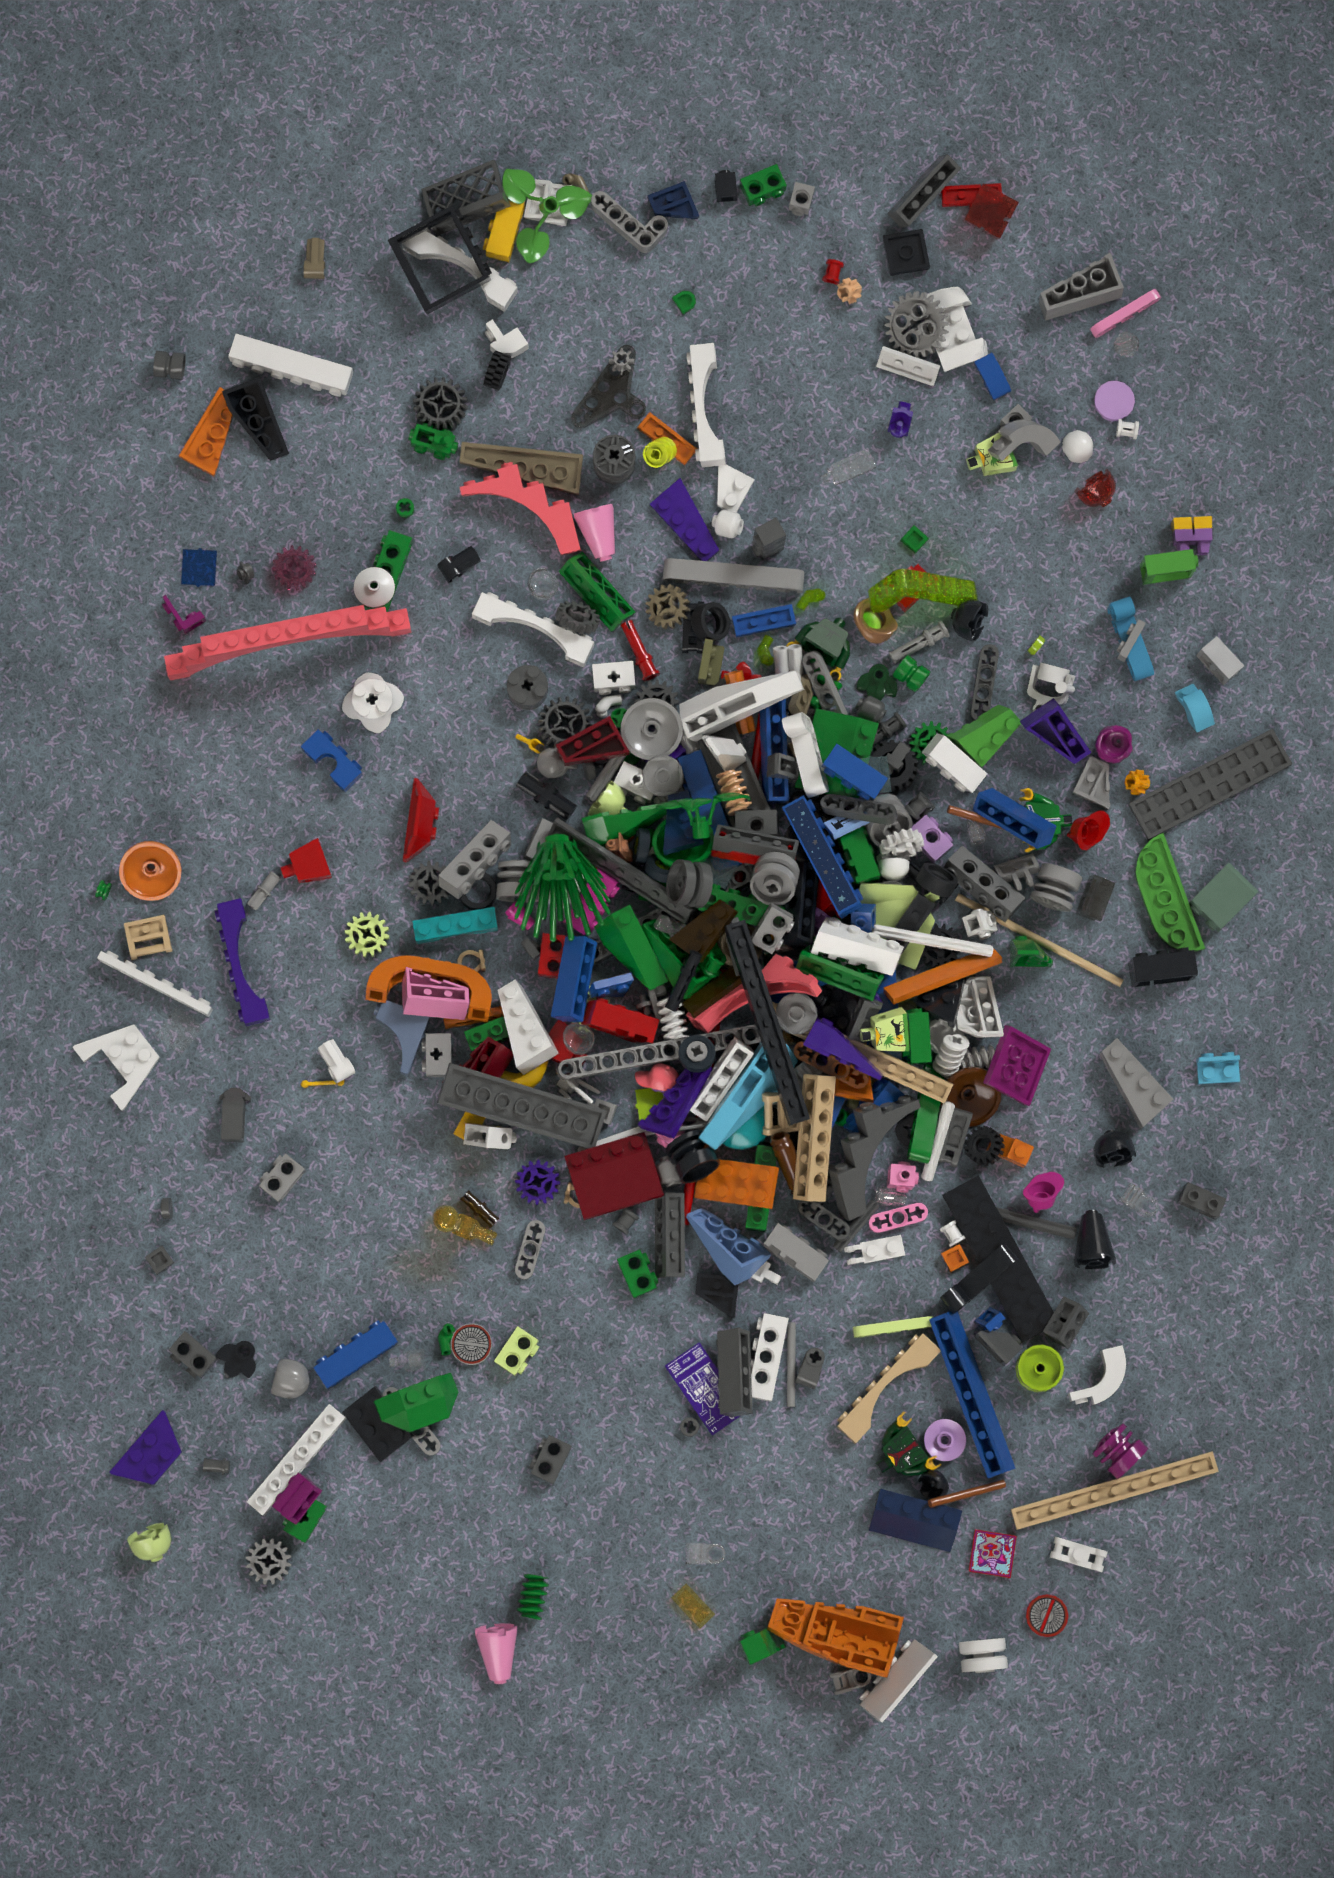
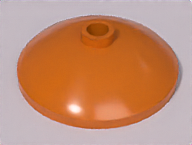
M144 841L130 847L124 853L119 866V877L124 888L134 897L146 901H156L169 896L177 888L182 874L181 863L176 853L165 844L155 841ZM153 864L155 867L150 869L147 865Z

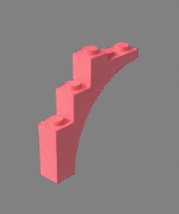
M513 462L501 464V468L497 469L499 477L495 478V475L486 476L482 482L476 483L475 480L464 482V486L460 487L463 497L477 494L497 495L526 506L547 525L556 540L561 556L581 551L570 503L558 500L552 502L553 506L549 507L544 484H539V481L527 483V487L524 488L517 464L513 465Z
M775 954L762 969L770 995L792 992L818 997L822 992L818 985V980L813 975L803 974L795 968L793 960L787 956L782 957ZM740 984L696 1018H693L688 1012L686 1016L694 1028L709 1033L730 1013L747 1004L748 1000L743 984Z

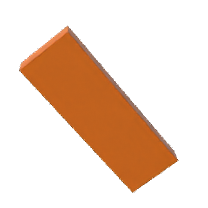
M651 412L648 413L637 427L639 431L652 441L660 437H668L673 440L677 448L675 458L683 465H686L695 454L696 447Z

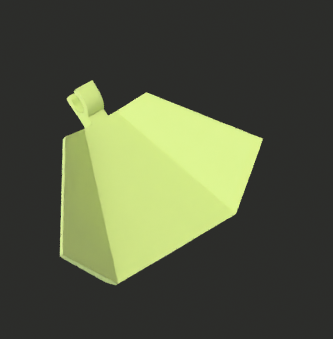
M861 883L859 889L863 897L861 903L876 904V925L893 928L918 893L913 885ZM931 892L924 895L933 902L940 899V896ZM931 912L917 932L930 934L935 922ZM909 943L898 963L916 970L925 945Z

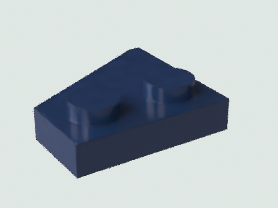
M685 181L647 195L655 216L687 219L699 218L698 211Z

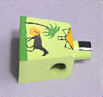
M1000 433L977 444L974 449L976 456L966 459L969 470L981 467L984 476L1016 471L1018 464L1013 451L1003 461L992 457L988 452L993 443L1002 437Z
M902 1007L871 1016V1028L860 1029L861 1041L871 1040L872 1046L878 1051H910L907 1013Z

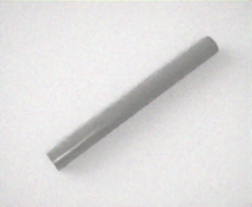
M788 1322L787 1407H795V1322Z

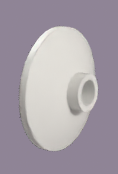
M367 568L361 571L355 579V596L359 602L367 607H381L387 604L394 595V580L382 568ZM373 582L378 584L375 589L370 587V584Z

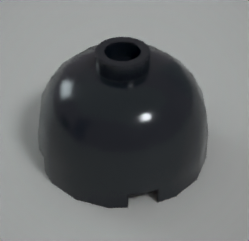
M966 600L959 604L957 608H954L951 613V619L953 620L952 625L957 635L969 641H976L984 626L980 627L984 616L988 617V605L977 600Z
M1116 1130L1106 1131L1096 1140L1093 1148L1096 1165L1104 1168V1164L1116 1162L1114 1167L1123 1166L1132 1161L1133 1155L1136 1157L1132 1139L1125 1133Z

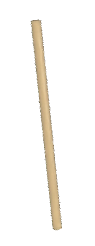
M958 894L955 901L972 910L983 908V911H990L988 908L961 894ZM995 916L997 923L1022 936H1027V939L1033 940L1035 943L1119 987L1121 986L1123 979L1009 919L1004 922Z

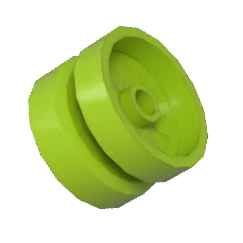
M1034 1345L1022 1352L1017 1359L1015 1366L1016 1377L1027 1390L1036 1393L1046 1392L1056 1386L1062 1379L1064 1372L1063 1360L1052 1347ZM1039 1364L1042 1365L1043 1372L1037 1371L1036 1367Z

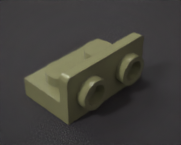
M705 639L698 684L714 686L719 682L725 648L724 646L713 645V640Z

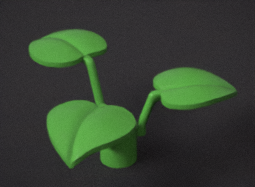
M506 169L502 177V185L506 197L515 204H522L526 198L539 201V209L543 213V217L535 227V230L525 228L517 235L516 246L525 261L529 264L534 263L547 252L549 237L547 233L538 232L548 215L554 213L559 208L560 213L565 218H579L591 202L592 194L580 187L569 185L560 188L556 192V198L553 196L545 199L529 195L534 192L536 187L534 177L524 170Z

